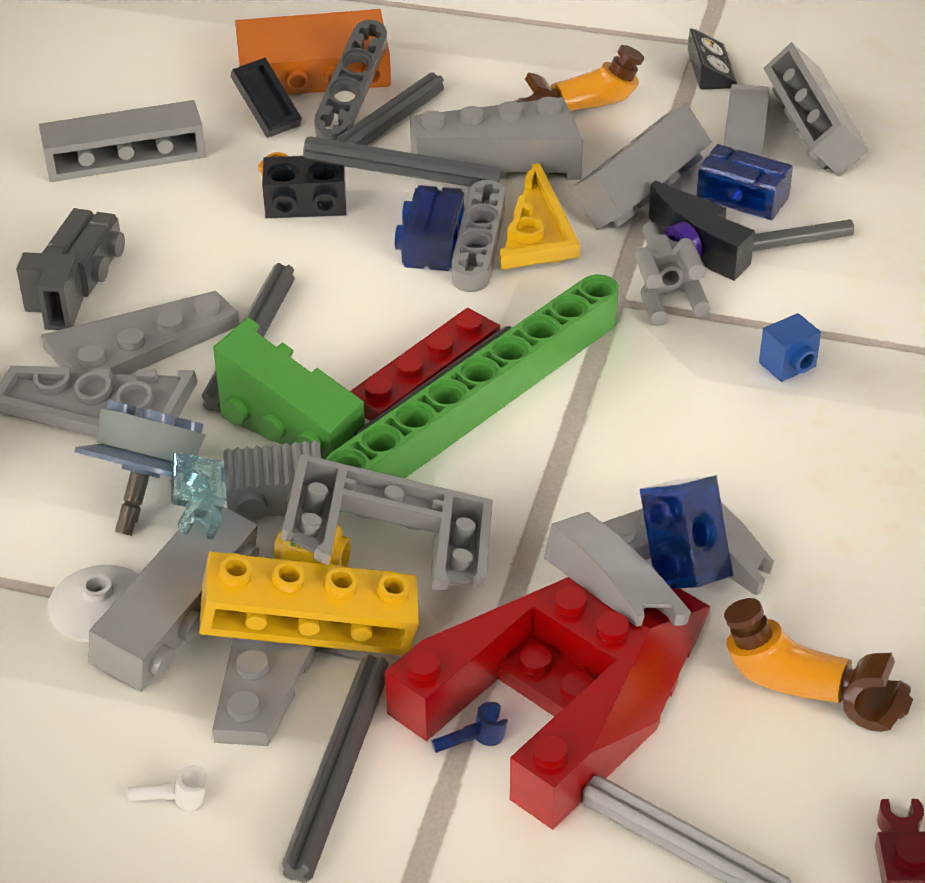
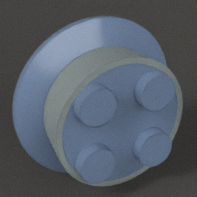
M108 399L106 409L101 408L97 442L101 444L75 447L74 452L122 464L121 469L130 471L123 498L125 503L121 506L115 532L132 536L135 523H138L141 511L140 505L143 504L150 476L160 478V474L209 485L208 479L190 467L195 463L206 434L202 433L204 426L202 423L175 417L174 424L172 425L173 415L146 408H138L137 416H135L136 406Z

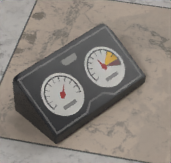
M689 28L687 51L699 89L731 88L732 84H737L724 44L696 29Z

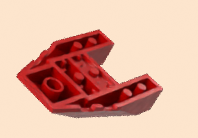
M569 577L421 640L385 670L387 714L427 742L499 679L553 715L554 717L510 757L509 791L510 801L553 830L583 801V791L593 776L601 775L607 778L657 730L661 713L669 696L672 697L678 683L680 671L686 658H689L709 615L710 606L662 578L691 611L688 623L682 626H673L669 618L658 609L645 608L642 626H635L628 621L626 616L614 611Z

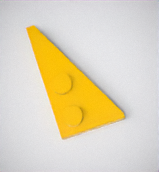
M540 163L532 164L531 170L527 172L523 194L519 195L513 212V221L509 224L505 247L500 250L501 270L547 262L556 263L566 259L578 258L580 255V243Z

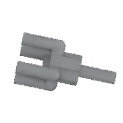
M655 222L646 223L642 231L647 241V246L636 251L635 259L645 282L640 293L651 323L655 326H661L667 322L668 316L660 297L665 292H673L678 289L686 293L696 316H706L710 312V305L699 282V279L704 277L706 269L693 241L689 238H683L679 242L672 241L666 235L661 234Z

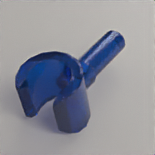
M497 702L481 704L478 707L475 723L431 740L434 752L438 753L464 742L474 740L486 746L500 744L505 736L508 719L496 722L499 718L501 705Z

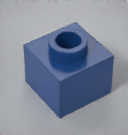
M799 313L764 327L759 363L781 382L809 371L817 365L821 331Z

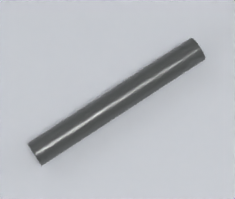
M851 219L754 234L753 251L852 236L854 234V224Z

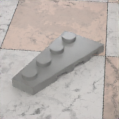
M212 291L41 334L43 348L60 367H68L70 373H87L92 371V368H111L112 374L130 375L136 372L137 369L148 367L231 330L240 323L238 311L217 291Z
M10 366L0 382V413L98 437L101 408L106 409L109 399L136 406L135 416H137L138 408H146L173 415V425L175 417L180 416L198 381L195 370H178L177 376L158 375L156 369H137L136 375L112 374L111 368H92V371L87 373H70L68 367Z
M233 638L212 728L214 743L269 746L295 697V686L302 673L307 674L315 659L314 651L316 646Z

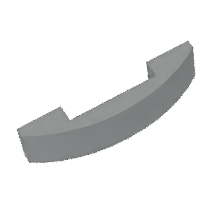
M744 84L731 85L720 174L760 178L770 87Z

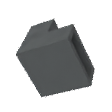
M23 252L16 270L25 312H41L45 330H61L73 327L84 298L76 254Z

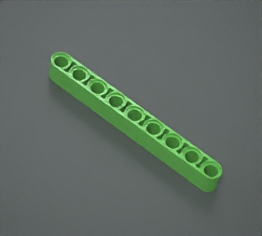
M601 274L589 275L331 452L326 457V460L405 479L612 330L617 322L619 290L617 281L612 277Z

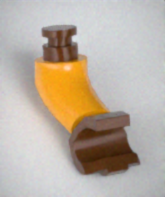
M620 45L617 51L619 56H615L612 62H604L596 70L553 83L551 86H549L544 77L528 72L525 81L533 91V94L526 98L514 100V102L535 101L543 97H564L571 112L624 101L639 84V80L635 76L638 72L636 65L642 64L644 56L633 47Z
M755 598L738 600L725 610L724 618L731 632L727 638L726 647L734 665L746 679L762 687L793 696L835 703L843 701V710L848 718L867 730L879 732L891 730L897 719H901L908 714L913 702V698L909 695L911 686L901 680H888L895 663L892 652L865 655L858 661L856 668L852 669V660L816 651L795 643L785 634L778 622L773 619H767L760 601Z

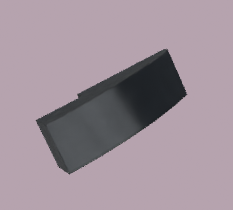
M656 180L651 183L648 218L651 222H655L658 225L662 235H664L668 227L680 221L689 223L700 238L702 244V256L700 258L704 267L733 281L751 265L755 230L727 220L726 207Z

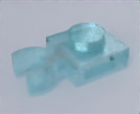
M176 452L170 463L171 504L186 507L178 522L179 531L182 535H188L194 520H197L205 525L207 539H213L221 526L222 517L220 511L226 502L224 460Z

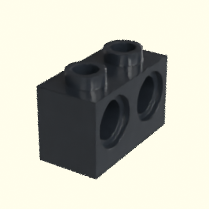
M303 156L263 157L262 188L265 219L347 215L344 166L308 161Z

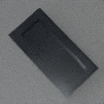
M266 57L232 69L231 79L267 138L300 126L302 117Z

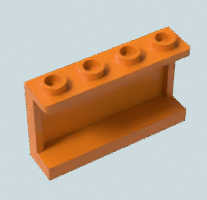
M381 9L235 20L239 67L266 57L288 95L326 92L353 29L361 21L369 19L376 20L384 25ZM370 36L368 40H364L365 50L368 51L371 39L376 37ZM388 42L370 88L388 87L391 85ZM354 62L347 68L352 72L360 73L368 67L362 62Z

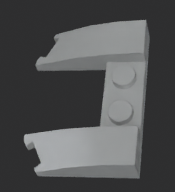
M300 454L280 539L285 542L292 541L313 553L315 560L329 565L340 511L352 513L361 518H374L403 525L412 530L433 532L431 590H448L449 585L473 584L477 587H482L487 576L493 500Z
M690 477L657 488L651 506L605 522H601L591 513L585 512L552 523L544 554L546 561L614 611L626 616L628 621L635 626H642L645 608L658 609L669 618L673 626L687 624L691 613L681 599L646 561L650 558L684 546L754 595L761 593L765 578L757 570L759 569L770 574L774 564V560L744 523L718 498Z

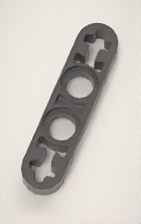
M370 19L364 20L353 29L315 114L314 128L316 137L337 141L340 134L354 125L386 51L387 30L381 22ZM370 36L376 37L371 39L368 51L365 50L364 40H368ZM362 62L368 68L363 72L355 73L347 67L351 63ZM340 91H350L355 95L354 99L348 102H341L334 96ZM334 113L338 114V125H334L332 129H327L326 126L332 124Z

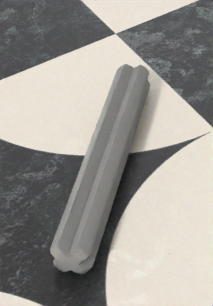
M601 775L593 776L583 791L584 805L725 883L792 882L784 874Z

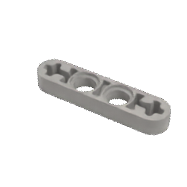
M478 181L472 184L468 191L451 262L452 284L461 291L476 292L487 287L490 282L505 212V187L497 181ZM489 200V204H485L484 201ZM477 221H485V222H489V223L479 224V223H474V222H477ZM479 245V246H484V247H482V248H470L469 246ZM469 266H476L473 271H469Z

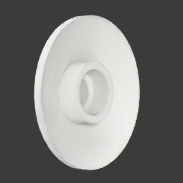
M96 565L72 573L55 587L49 598L48 613L52 625L60 634L71 640L89 643V630L139 574L131 569L117 565Z

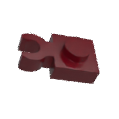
M882 799L877 815V824L882 832L877 833L875 842L881 882L925 883V831H920L924 816L922 803L919 799H911L908 817H899L891 811L889 799Z

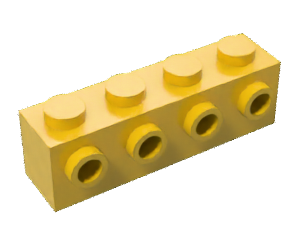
M209 551L202 583L199 634L402 656L411 648L419 625L417 575L396 573L389 570L379 571L342 565H325L290 559H273Z

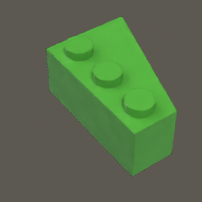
M247 317L213 346L222 418L281 445L284 443L292 445L294 442L301 445L304 441L312 443L316 440L320 443L321 459L326 460V457L331 452L352 439L355 432L365 425L364 401L319 368L310 372L291 358L294 352L293 349L283 342L277 347L256 332L259 329V324Z

